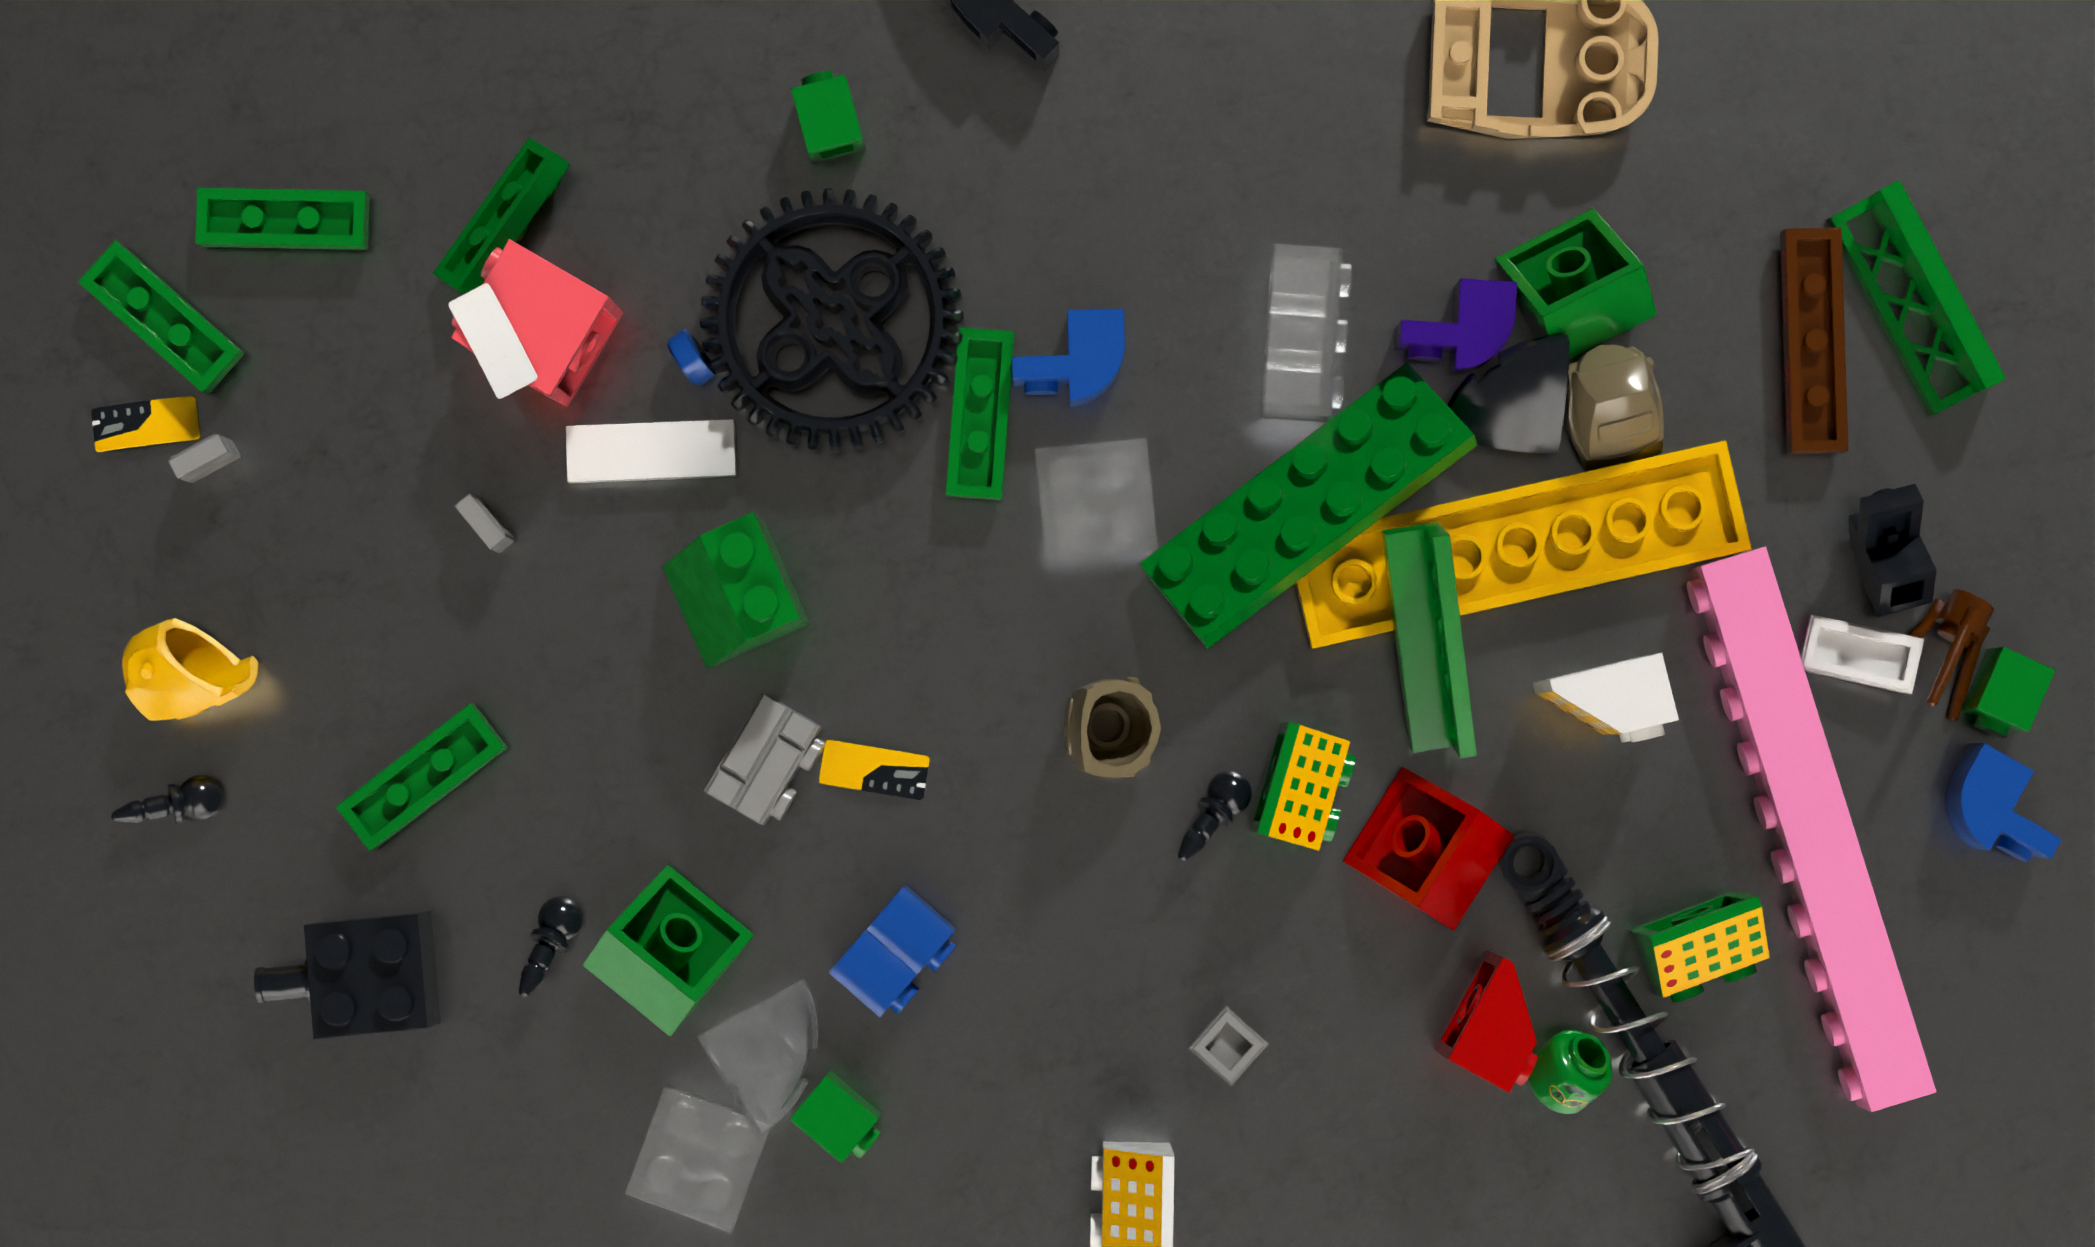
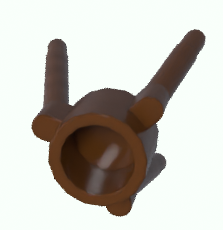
M1954 589L1947 602L1935 599L1927 615L1908 634V636L1923 638L1936 623H1940L1941 625L1937 633L1952 643L1927 698V704L1932 707L1938 704L1964 647L1967 648L1948 712V719L1952 722L1957 721L1960 716L1981 646L1990 631L1987 623L1995 610L1984 599L1960 589Z

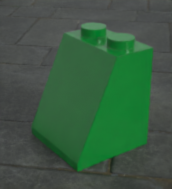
M754 512L698 536L662 567L707 669L810 625L766 523Z

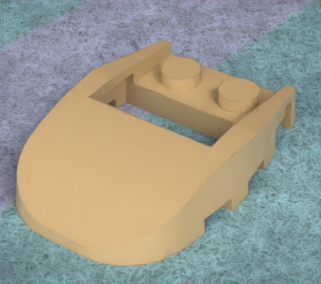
M1432 0L1429 106L1427 112V121L1504 139L1598 135L1620 129L1634 122L1645 112L1652 101L1657 85L1659 40L1654 17L1642 0ZM1491 7L1545 10L1541 118L1487 115Z

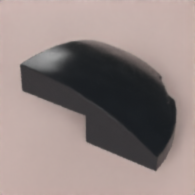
M1557 335L1536 338L1499 352L1498 359L1500 364L1490 368L1479 381H1477L1476 374L1470 373L1454 392L1447 405L1475 435L1478 445L1516 452L1558 454L1567 395L1569 366L1568 336Z

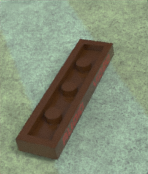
M1841 227L1784 229L1780 232L1787 454L1845 453L1848 451Z

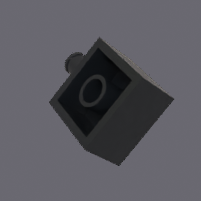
M431 911L305 924L304 934L307 957L305 964L273 968L258 967L255 969L254 990L259 1004L277 1000L308 999L311 1005L313 1039L426 1029L441 1023Z

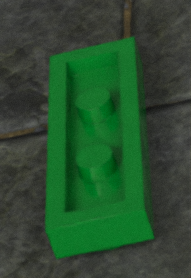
M528 137L432 274L463 295L481 286L485 281L481 277V271L490 254L497 247L503 250L509 239L517 243L524 237L528 230L529 222L544 201L558 189L561 177L570 166V163L556 152Z
M197 188L195 243L201 247L368 250L370 195L366 191Z
M116 240L78 281L79 284L206 395L210 394L245 355L239 347L123 244Z
M959 327L958 332L963 335L961 343H957L956 355L958 360L955 367L946 497L1002 501L1015 331Z
M470 703L343 800L336 808L369 852L375 851L508 747L476 705Z

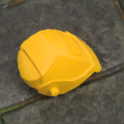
M176 618L146 628L131 637L124 648L122 658L123 675L126 684L125 693L139 712L148 720H168L174 718L180 720L197 715L211 706H220L242 695L255 683L259 664L254 656L240 660L208 634Z

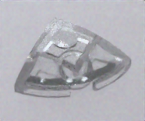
M805 979L697 1035L728 1091L758 1134L775 1125L788 1113L808 1083L806 1077H801L806 1066L808 1052L817 1049L818 1020L813 997Z

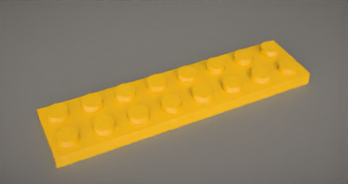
M1725 440L1383 517L1297 581L1296 588L1310 649L1394 631L1382 530L1438 522L1449 533L1460 616L1752 550Z

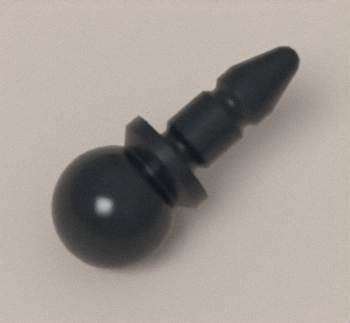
M1224 771L1213 777L1208 785L1207 797L1201 798L1198 802V808L1202 813L1192 824L1191 830L1187 831L1182 839L1178 852V858L1181 861H1187L1200 852L1206 845V840L1212 837L1219 825L1229 827L1233 822L1232 815L1239 814L1248 807L1252 798V789L1246 777L1235 771Z
M197 775L188 778L180 787L175 784L167 785L168 796L158 795L145 798L142 802L139 800L131 801L115 810L111 814V818L115 822L136 824L143 822L145 819L154 820L167 817L172 813L176 823L182 822L185 816L195 820H205L214 816L220 810L223 803V791L218 782L213 778Z
M560 896L551 898L542 905L538 914L539 928L533 929L530 935L538 944H535L528 958V965H525L521 972L519 995L522 997L529 996L538 987L545 977L544 972L550 967L555 952L566 953L569 947L567 940L576 936L583 924V914L581 908L574 900Z

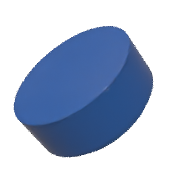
M684 328L668 339L667 346L671 355L693 384L701 386L717 375L708 367L711 360L688 330Z

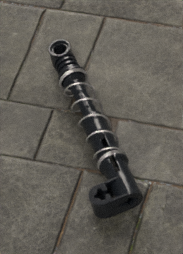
M1535 832L1515 834L1506 845L1499 859L1502 872L1519 900L1528 899L1524 908L1528 913L1536 912L1531 918L1534 924H1544L1539 931L1543 936L1541 948L1545 952V956H1548V961L1560 959L1569 961L1562 973V983L1569 987L1588 986L1594 994L1599 1005L1591 1017V1029L1599 1033L1617 1032L1628 1048L1620 1061L1619 1074L1634 1080L1649 1104L1647 1111L1648 1120L1663 1126L1678 1150L1676 1164L1682 1169L1690 1170L1695 1177L1691 1188L1695 1189L1694 1193H1697L1701 1201L1712 1204L1730 1234L1708 1247H1806L1760 1175L1762 1163L1757 1157L1758 1154L1754 1153L1755 1149L1743 1148L1721 1113L1726 1104H1715L1692 1066L1696 1063L1697 1058L1691 1057L1687 1059L1676 1040H1669L1663 1043L1656 1033L1655 1028L1667 1018L1668 1012H1660L1646 1017L1626 984L1638 973L1639 967L1632 966L1617 971L1600 943L1603 940L1604 932L1610 927L1611 922L1607 921L1608 917L1604 915L1601 909L1591 907L1588 901L1579 902L1583 897L1582 891L1580 889L1572 891L1571 888L1576 884L1573 877L1564 878L1568 873V869L1559 857L1556 849L1544 836ZM1525 847H1536L1543 852L1544 865L1542 870L1536 875L1522 876L1514 869V858ZM1573 964H1575L1585 981L1577 983L1567 981L1566 976ZM1602 1009L1614 1027L1598 1028L1595 1026L1597 1015ZM1631 1054L1635 1060L1627 1067L1628 1073H1626L1623 1066ZM1652 1111L1656 1115L1657 1119L1653 1117ZM1699 1120L1700 1123L1692 1130L1690 1125ZM1702 1127L1722 1156V1158L1715 1162L1711 1161L1695 1136ZM1681 1157L1685 1161L1686 1165L1681 1162ZM1727 1167L1730 1169L1721 1175L1719 1174L1720 1171ZM1734 1180H1737L1753 1206L1743 1212L1727 1184Z

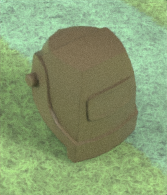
M1599 345L1582 355L1578 362L1570 363L1564 413L1565 425L1585 472L1654 457L1662 452L1664 415L1660 391L1652 371L1655 368L1652 358H1646L1642 351L1634 347L1625 348L1618 345Z
M1127 677L1126 681L1119 679L1098 680L1073 691L1072 696L1068 697L1065 710L1064 741L1066 753L1070 755L1072 763L1077 765L1078 770L1098 777H1135L1138 771L1150 764V756L1156 749L1161 725L1157 707L1152 701V693L1139 684L1138 677Z

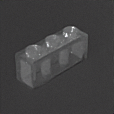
M1275 244L1273 247L1270 265L1260 418L1327 423L1332 417V409H1342L1344 376L1334 375L1336 353L1345 354L1348 320L1338 319L1339 299L1349 298L1352 273L1351 264H1342L1343 248Z

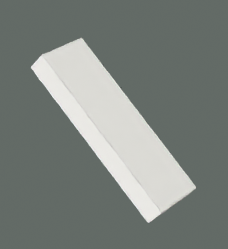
M730 419L566 426L567 482L595 483L737 477L735 421Z

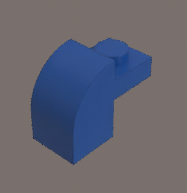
M1124 309L1067 310L1068 355L1012 357L1013 386H1024L1025 394L1049 395L1058 393V385L1069 384L1070 406L1083 405L1103 395L1116 380L1123 362L1125 350Z
M1968 743L1948 780L1945 793V806L1949 822L1961 840L1973 849L1991 850L1996 839L1999 837L2000 841L1997 847L2024 862H2028L2031 856L2052 859L2062 841L2058 836L2013 812L2034 771L1985 743Z

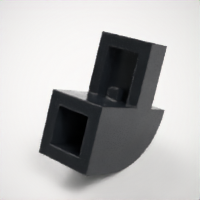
M1916 484L1896 489L1886 488L1870 496L1860 498L1859 513L1849 515L1848 518L1850 542L1859 575L1878 617L1933 602L1937 569L1920 537L1924 500Z

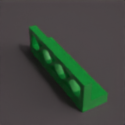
M1900 179L1826 220L1830 228L1841 227L1842 251L1931 416L2006 379ZM1871 210L1882 230L1876 249L1856 243L1846 222ZM1887 243H1889L1894 254L1885 252ZM1864 256L1873 258L1871 267L1868 266ZM1882 261L1903 269L1908 280L1902 298L1882 292L1876 280ZM1914 292L1921 304L1911 301ZM1890 305L1899 307L1897 316H1895ZM1908 310L1928 316L1934 327L1929 347L1909 342L1903 326ZM1940 341L1947 353L1938 351ZM1916 354L1925 356L1923 366ZM1935 359L1954 365L1965 385L1941 399L1929 379Z
M1438 522L1382 530L1409 747L1413 753L1453 747L1460 758L1477 756L1450 535Z

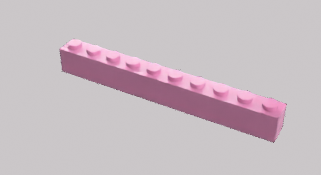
M1766 546L1692 568L1690 573L1693 580L1687 582L1688 596L1694 611L1697 614L1703 612L1710 633L1703 637L1705 650L1711 665L1714 668L1720 666L1726 688L1720 690L1724 711L1731 722L1737 720L1743 742L1737 744L1738 756L1744 772L1748 776L1754 775L1760 796L1754 797L1755 811L1763 829H1771L1777 848V850L1771 852L1772 865L1781 884H1788L1794 903L1787 907L1789 920L1798 938H1805L1811 957L1804 961L1807 978L1814 992L1821 991L1828 1012L1821 1015L1823 1029L1832 1047H1839L1845 1066L1838 1069L1843 1092L1848 1101L1855 1100L1858 1107L1869 1112L1936 1093L1937 1091Z

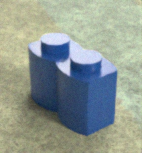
M904 885L829 973L879 1017L888 1008L898 1015L919 990L911 982L925 965L935 972L956 948V945L949 940V937L955 932L956 928L912 889Z

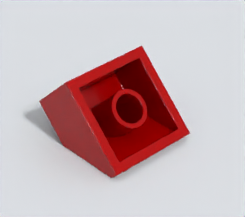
M1402 766L1343 862L1454 931L1514 835L1481 810Z
M1487 951L1434 1050L1451 1062L1510 1093L1515 1083L1522 1086L1531 1075L1538 1059V1055L1532 1053L1537 1040L1514 963L1502 956Z

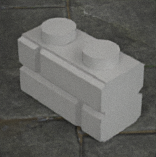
M761 693L704 791L761 825H766L771 816L781 820L797 794L796 790L789 787L797 771L801 767L809 772L826 744L817 738L823 727L769 695Z

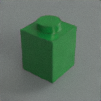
M833 71L813 73L801 79L802 86L791 88L806 148L812 164L866 150L845 74L834 77Z
M2006 647L1989 648L1984 654L1961 710L1977 717L1974 723L1975 727L1998 737L2006 738L2009 732H2029L2056 670Z
M831 1070L789 1119L841 1164L851 1152L860 1159L881 1134L874 1127L881 1113Z

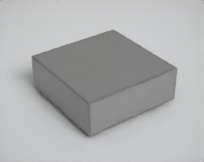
M213 434L170 457L171 460L168 462L177 479L193 484L241 458V455L233 440L219 434Z
M469 493L455 505V508L490 550L501 553L515 541L513 539L515 536L483 498Z
M1225 1005L1188 1048L1226 1083L1232 1086L1267 1047L1268 1043Z

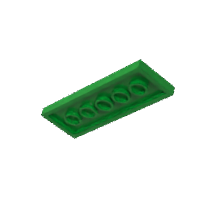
M1406 362L1139 564L1153 584L1208 649L1478 446L1475 435Z

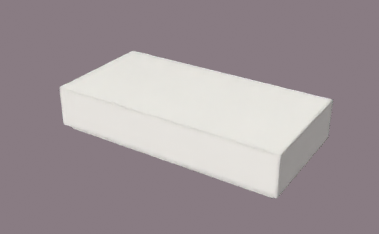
M1811 614L1809 615L1800 657L1805 672L1910 695L1913 691L1924 639Z

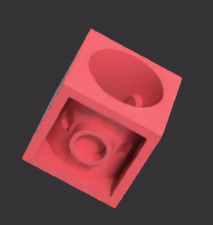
M509 239L503 250L497 247L486 260L481 271V277L485 279L483 284L487 283L492 288L538 376L537 380L528 386L568 408L624 312L609 296ZM453 317L452 326L456 330L451 338L474 354L458 322Z

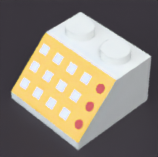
M1662 653L1641 656L1533 683L1536 695L1602 735L1619 734L1621 743L1637 742L1665 735L1663 724L1679 720Z
M1103 1142V1156H1092L1091 1191H1102V1213H1091L1090 1247H1173L1174 1153L1171 1144Z

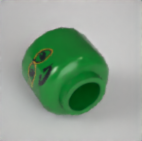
M1575 1029L1563 1030L1553 1036L1534 1053L1538 1055V1059L1528 1078L1534 1095L1542 1104L1562 1114H1576L1608 1089L1612 1080L1610 1055L1604 1044L1595 1036Z

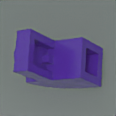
M1461 278L1453 288L1452 323L1401 320L1395 330L1394 350H1408V359L1417 361L1442 360V353H1450L1449 375H1460L1477 370L1489 362L1504 347L1511 335L1515 322L1517 282Z

